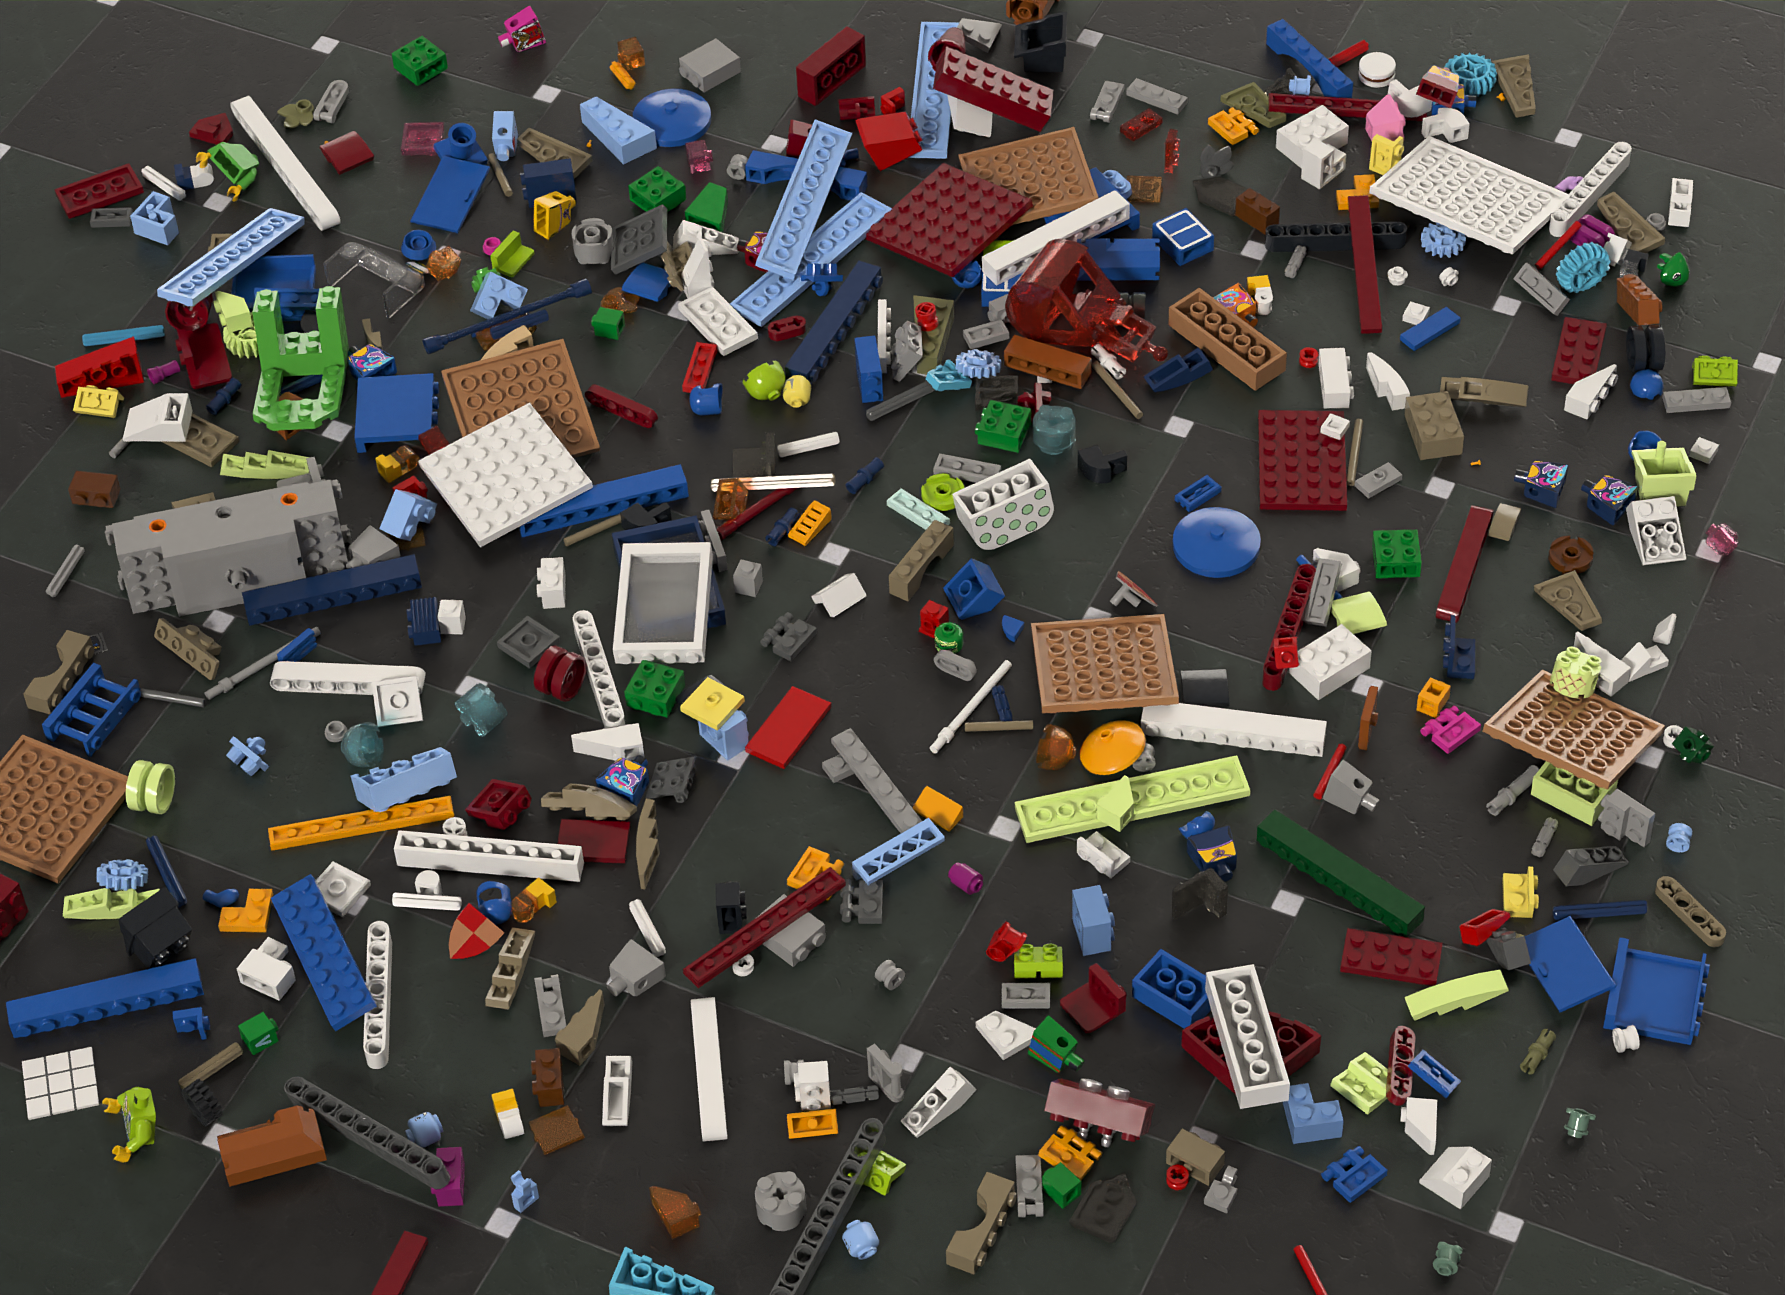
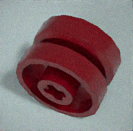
M550 646L544 652L536 667L534 674L535 689L546 695L552 694L554 698L563 702L570 701L580 690L584 681L587 666L586 659L574 652L568 653L566 649L559 646Z

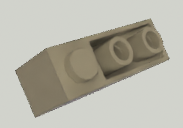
M599 989L594 996L588 998L585 1006L572 1016L570 1023L564 1029H561L555 1038L556 1048H560V1054L579 1066L596 1047L605 1005L602 990Z

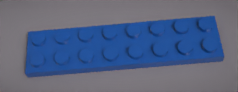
M310 874L271 897L332 1028L337 1031L377 1007L315 878Z

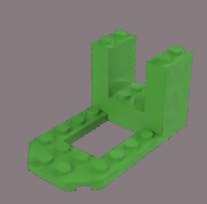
M332 286L319 288L316 304L319 331H311L309 333L291 332L288 334H284L278 290L271 291L265 289L258 291L252 313L262 371L253 409L254 421L259 424L265 423L267 428L272 431L315 429L322 425L323 420L327 418L330 420L335 419L339 416L348 364L347 359L349 357L341 288H334ZM323 375L318 399L311 400L306 398L296 401H279L284 376Z

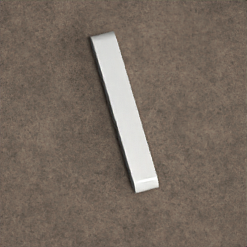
M1626 142L1614 144L1551 213L1549 232L1551 235L1561 237L1624 172L1630 163L1632 150L1630 144Z
M578 611L573 616L575 636L581 655L586 659V671L604 727L624 726V712L593 616L588 611Z
M280 661L274 665L270 685L277 691L373 695L372 682L417 676L419 693L421 694L426 673L423 669L413 666Z
M376 921L369 926L367 939L366 985L377 1007L365 1013L363 1048L367 1065L372 1069L385 1067L389 1059L392 939L389 926L383 921Z
M715 997L692 999L691 1011L703 1142L727 1139Z

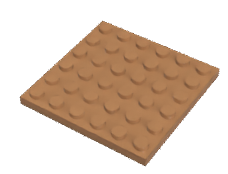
M1075 127L958 155L962 171L1032 199L1033 206L1012 225L1070 212L1099 198Z
M564 339L441 371L462 438L530 403L573 458L600 451V446Z
M1164 614L1031 623L1042 714L1179 704Z
M1541 670L1484 724L1483 732L1489 734L1492 738L1500 739L1511 744L1516 749L1526 751L1535 758L1543 759L1557 768H1562L1573 773L1578 778L1586 779L1597 787L1607 790L1658 739L1665 728V725L1595 693L1588 698H1584V695H1579L1578 698L1565 696L1553 688L1554 683H1550L1552 674Z
M22 735L0 761V860L59 884L126 799L128 776Z

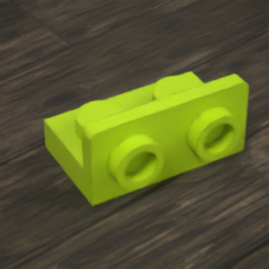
M1699 356L1694 359L1692 363L1693 385L1737 386L1738 360H1733L1731 357L1711 359L1709 356Z
M880 1151L863 1184L882 1195H886L889 1193L891 1182L904 1173L906 1164ZM862 1152L859 1153L857 1156H865L867 1153ZM849 1173L848 1176L853 1177L856 1173Z

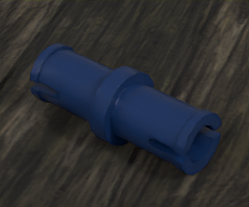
M231 378L222 389L216 392V396L206 405V410L212 415H217L225 404L231 402V397L242 387V384L236 378Z
M875 457L864 468H860L857 471V475L845 484L847 490L855 494L862 486L869 484L873 480L872 477L884 468L883 462Z
M789 508L785 515L775 522V527L765 537L766 541L771 538L768 544L776 546L782 537L791 531L792 525L800 518V513H797L798 511L795 508Z

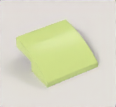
M1370 591L1333 600L1330 612L1337 620V627L1342 624L1352 634L1387 626L1383 612Z
M1364 1052L1349 1063L1347 1070L1333 1078L1330 1086L1368 1115L1387 1099L1388 1069Z

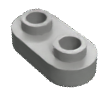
M940 650L934 657V663L940 670L965 681H970L977 673L973 661L958 656L950 650Z

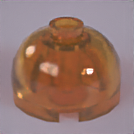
M1047 724L1043 730L1047 734L1044 739L1040 738L1036 763L1041 762L1037 766L1040 769L1055 771L1064 768L1070 759L1073 760L1075 758L1076 747L1073 746L1071 734L1065 728Z

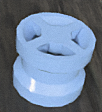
M1672 824L1669 827V836L1666 841L1667 847L1674 852L1687 851L1690 847L1692 829L1686 824Z

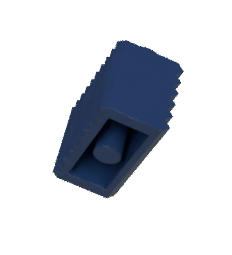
M429 597L428 599L411 600V609H407L408 622H412V625H408L409 639L413 638L414 645L440 643L441 633L438 621L439 608L437 598Z

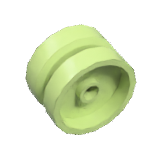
M136 761L129 772L126 784L128 808L136 811H145L147 809L150 813L164 814L168 810L174 794L175 773L173 767L169 764L158 763L154 766L149 761Z

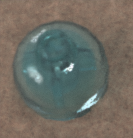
M364 722L350 727L344 734L341 751L351 765L360 768H371L377 766L375 765L376 761L381 762L384 752L383 739L378 738L376 731H379L374 723Z

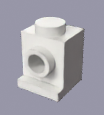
M1608 233L1607 237L1611 239L1609 242H1606L1603 249L1608 253L1609 260L1611 261L1609 265L1614 267L1616 263L1623 265L1624 258L1632 242Z

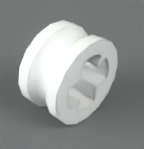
M1676 725L1667 727L1663 737L1664 744L1669 748H1675L1672 745L1675 739L1673 736H1670L1675 735L1676 738L1683 729Z
M747 954L734 963L732 966L733 972L738 976L751 974L754 969L753 957ZM747 962V965H744L743 967L739 966V964Z

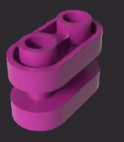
M1584 215L1578 220L1582 227L1570 240L1579 246H1582L1583 243L1589 244L1593 242L1594 244L1598 243L1599 246L1604 248L1606 242H1609L1611 239L1607 237L1608 233L1615 235V232L1611 226L1593 216Z

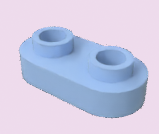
M1107 170L1102 173L1126 199L1131 196V184L1115 170Z

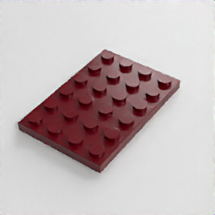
M1258 411L1260 509L1347 511L1345 434L1338 440L1321 433V426L1330 413L1344 418V411Z

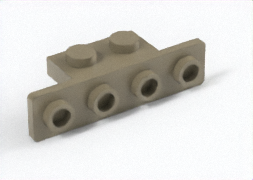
M667 241V251L661 255L663 262L666 264L664 269L669 275L667 279L672 287H677L680 291H683L684 285L681 274L693 249L689 242L686 241L673 250Z
M164 618L159 619L154 637L209 680H214L219 660L213 656L219 655L222 647L213 638L200 631L197 626L187 625L176 628Z

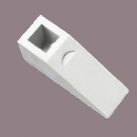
M685 220L681 222L673 236V250L686 241L694 249L698 239L702 238L705 245H709L712 255L738 254L739 252L737 251L739 238Z
M702 238L698 239L681 274L687 298L710 287H714V280L710 272H713V267L709 260L712 254L709 245H705Z
M1613 364L1575 382L1566 395L1564 411L1584 419H1588L1592 412L1596 413L1601 399L1605 400L1610 386L1613 387L1617 382V365Z
M1580 632L1576 633L1574 647L1578 648L1580 652L1594 655L1601 659V670L1596 687L1612 697L1629 682L1631 667L1610 654L1606 649L1601 648L1590 638L1585 637Z
M639 723L571 735L573 750L577 753L615 761L622 757L630 761L634 760L638 755L644 757Z
M949 1067L901 1122L918 1138L958 1110L977 1089L962 1074Z

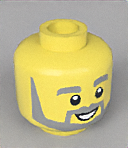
M794 375L785 381L783 399L787 404L798 408L809 402L811 383L805 377Z

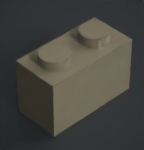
M1181 1129L1166 1152V1164L1170 1166L1183 1165L1187 1168L1189 1176L1208 1186L1222 1169L1225 1161V1151L1220 1146L1214 1143L1211 1144L1201 1139L1196 1133L1188 1132L1184 1129Z

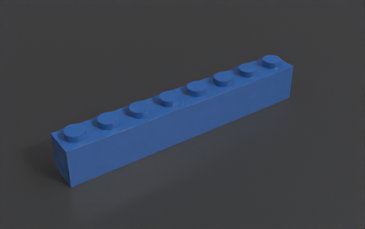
M680 464L593 485V488L519 526L521 536L526 537L620 514V512L636 503L645 508L689 497L687 481Z
M195 958L6 1002L11 1032L14 1038L61 1027L74 1026L87 1021L99 1020L113 1015H121L139 1009H147L156 1005L169 1004L182 999H190L204 995L200 971Z

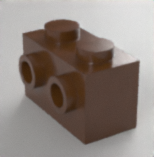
M1249 188L1236 197L1235 216L1265 234L1268 226L1279 224L1280 206Z
M76 471L68 490L72 504L114 508L121 488L117 475Z
M560 1048L535 1050L536 1060H531L532 1075H536V1080H532L533 1095H538L540 1107L564 1105L563 1067Z

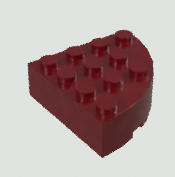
M1268 1011L1287 1076L1289 1077L1320 1053L1321 1035L1297 1020L1293 1022L1282 1018L1281 1014ZM1205 1017L1183 1029L1182 1048L1236 1095L1214 1018Z

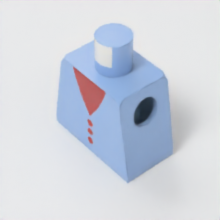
M494 111L492 141L495 155L498 160L507 161L509 157L516 155L518 131L514 111ZM503 128L507 129V133H503Z

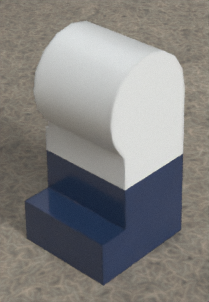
M200 163L189 167H182V164L174 165L177 185L183 190L210 185L214 181L212 166L209 163L205 168H200Z

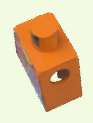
M1239 283L1213 297L1253 328L1258 322V319L1255 317L1256 303Z

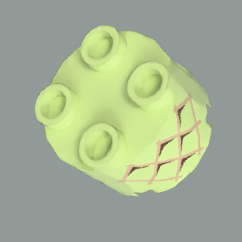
M1568 647L1566 651L1558 654L1550 683H1554L1553 688L1565 696L1578 698L1579 695H1584V698H1588L1594 693L1601 670V659L1597 656L1580 652L1576 647Z

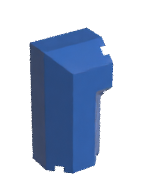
M1077 239V281L1159 280V276H1155V272H1160V247H1155V243H1160L1159 239H1114V243H1110V239H1085V243H1081V239Z

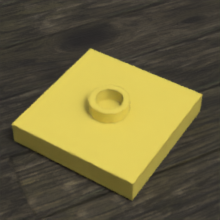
M707 677L680 708L681 712L718 731L745 702L743 695Z

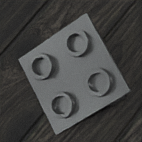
M692 756L656 763L645 798L651 799L673 795L678 803L686 801L688 790L691 789L693 776L696 773L694 764L696 757Z

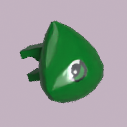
M1681 252L1673 256L1666 253L1660 254L1659 258L1664 259L1666 263L1657 264V268L1661 269V282L1668 286H1681L1685 284L1689 279V267Z

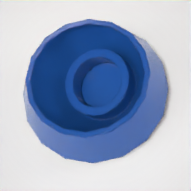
M424 230L409 232L405 235L401 245V251L404 256L412 260H424L435 253L436 242Z

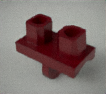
M874 96L840 99V120H857L875 116Z
M1035 382L1032 393L1024 392L1017 399L1018 406L1031 408V424L1036 425L1038 419L1049 421L1052 415V407H1047L1051 401V392L1043 391L1041 383Z

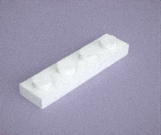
M886 299L878 300V353L882 373H887V364H891V353L887 352V350H891V337H887V335H891V322H887V320H891V308H887Z

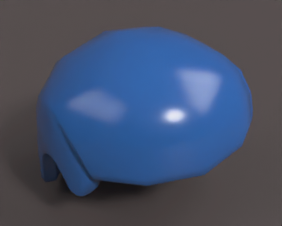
M976 260L975 262L971 261L952 277V280L961 288L969 289L975 287L982 279L983 272L980 264Z
M1646 369L1637 372L1632 377L1630 389L1635 396L1652 400L1657 394L1660 396L1663 394L1664 384L1658 372Z
M1639 431L1630 441L1628 453L1633 459L1632 450L1657 449V443L1662 440L1656 433L1651 431Z
M1206 811L1202 816H1198L1185 826L1180 827L1179 831L1187 839V837L1213 830L1215 819L1210 812Z

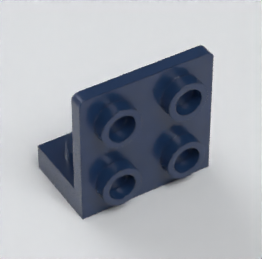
M1451 615L1450 623L1445 624V636H1448V638H1444L1443 651L1447 653V655L1443 656V668H1447V677L1474 679L1475 639L1455 638V615Z

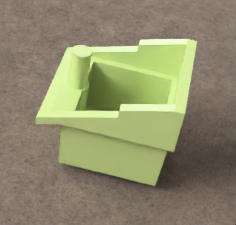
M1659 441L1657 449L1632 450L1631 453L1636 467L1635 479L1640 500L1675 496L1676 506H1686L1689 491L1694 490L1696 472L1688 459L1685 449L1666 448V442Z

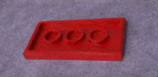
M792 686L746 745L745 751L785 769L831 709V702Z

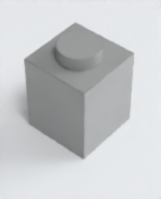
M740 560L733 575L735 593L756 597L763 582L761 564Z

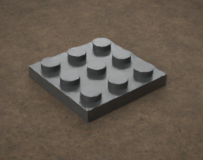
M663 204L612 228L614 247L611 252V270L615 275L667 251V208Z

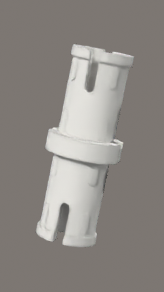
M1101 344L1094 346L1098 352L1092 349L1091 354L1116 379H1121L1123 375L1120 371L1126 374V369Z

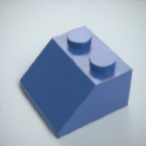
M972 558L943 587L958 618L961 620L991 611L1005 597L990 566Z

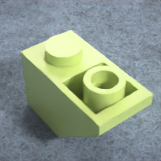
M221 291L215 292L216 300L213 301L217 313H221L218 314L221 325H226L228 333L253 326L244 298Z
M1125 775L1119 782L1116 781L1112 785L1110 792L1105 797L1102 796L1096 805L1097 819L1119 832L1134 817V801L1129 778Z

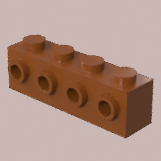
M1627 274L1623 278H1617V303L1638 326L1659 324V312H1662L1661 300L1636 275Z
M1014 335L1004 350V366L1082 389L1091 374L1090 357L1025 337Z

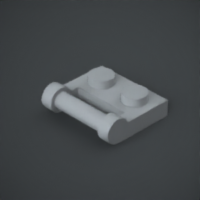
M874 1043L867 1048L868 1075L891 1101L900 1102L904 1098V1091L901 1088L900 1080L903 1074L902 1066L896 1062L892 1063L888 1053L885 1050H880Z

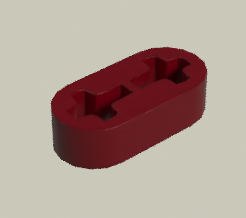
M798 315L776 320L768 325V336L773 341L793 338L806 332V320Z

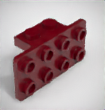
M217 323L207 324L196 332L186 333L185 329L177 330L179 338L175 340L178 352L182 351V353H179L181 365H186L192 389L230 381L232 373Z

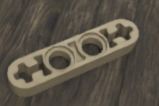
M1663 876L1658 879L1655 889L1656 895L1708 946H1721L1726 937L1724 926L1674 878ZM1684 900L1689 906L1680 907L1676 902ZM1701 916L1705 921L1697 923L1692 917Z

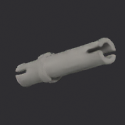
M1531 765L1508 787L1502 788L1498 795L1487 803L1488 811L1496 816L1506 806L1512 805L1517 796L1532 785L1533 777L1539 771V768Z

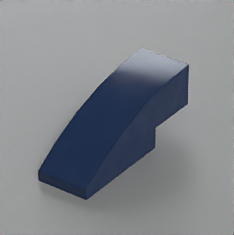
M1198 347L1183 358L1179 354L1143 377L1154 392H1159L1190 383L1213 369L1209 360Z

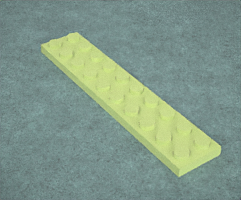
M1238 756L1129 778L1134 801V817L1131 821L1250 796V788ZM1116 781L1015 802V810L1026 843L1108 826L1097 819L1096 805L1102 796L1105 797L1110 792L1112 785Z

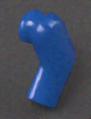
M858 149L846 150L839 167H845V160L859 158Z
M226 889L218 894L211 890H206L203 894L204 901L219 908L226 907L239 898V892L236 889Z

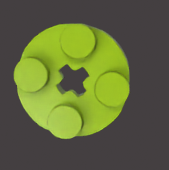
M950 474L933 475L921 487L922 500L938 512L952 510L955 508L952 494L964 489V485L959 478L956 477V480L950 478Z

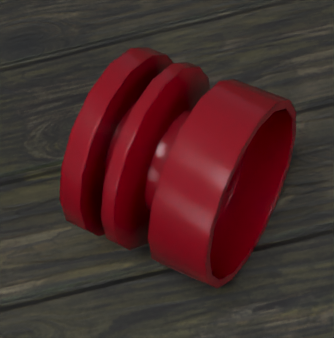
M210 293L194 306H185L179 302L168 301L165 309L166 319L175 329H185L186 333L202 329L209 317L213 303V294Z

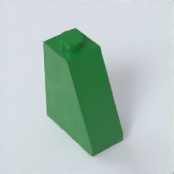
M709 182L686 209L685 220L723 233L728 207L727 188Z

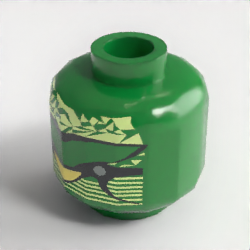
M946 622L936 628L934 641L938 652L940 650H950L956 654L962 649L963 630L959 625Z

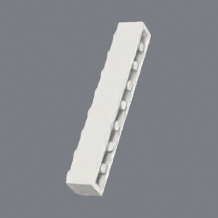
M1114 190L982 256V272L997 286L1076 246L1077 239H1081L1082 243L1085 239H1090L1128 220L1130 203Z
M1183 703L1143 707L1141 729L1144 735L1320 757L1323 756L1327 721Z
M398 831L394 846L397 866L580 882L584 866L582 847L572 845Z

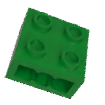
M420 36L392 53L394 68L416 86L448 69L446 53L424 36Z
M659 166L628 185L630 201L646 212L662 204L667 208V212H669L686 200L685 184Z
M990 400L987 408L984 407L982 411L981 422L976 424L975 435H978V444L1019 453L1031 425V408Z
M1417 529L1373 531L1372 550L1376 578L1420 577L1422 562Z
M642 660L624 691L626 706L668 718L676 703V697L685 687L684 671Z

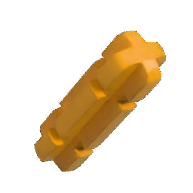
M613 61L610 70L626 89L632 90L636 84L619 62Z

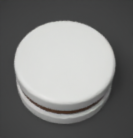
M1381 52L1366 54L1359 62V79L1370 87L1380 88L1389 85L1395 78V60L1388 54Z

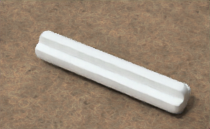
M150 166L142 168L143 177L177 200L181 201L186 197L185 190Z
M837 432L785 443L778 445L777 451L780 457H786L839 444V436Z
M395 892L392 898L393 905L399 907L460 910L462 905L461 897Z
M641 900L631 901L629 903L630 910L655 957L664 955L666 953L665 946Z

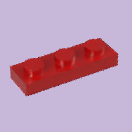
M696 342L682 385L683 392L690 393L694 387L701 385L702 389H705L717 353V344Z

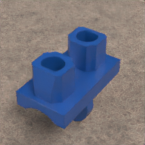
M807 263V275H801V281L816 282L812 285V290H815L818 296H826L828 291L832 289L828 281H843V275H837V264L823 263V274H821V264Z

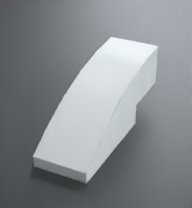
M1672 178L1668 225L1689 227L1693 180Z
M1372 352L1367 353L1366 369L1377 396H1386L1392 411L1404 409L1406 397H1410L1406 384L1399 374L1384 360Z
M606 1056L603 1126H627L632 1081L631 1056Z

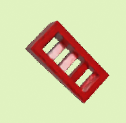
M1491 909L1461 924L1459 927L1462 942L1475 946L1481 945L1493 934L1492 932L1496 931L1510 918V913Z

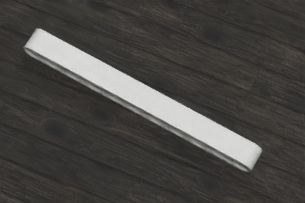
M246 96L231 102L230 106L236 119L318 228L324 231L340 224V217L334 206L252 98Z

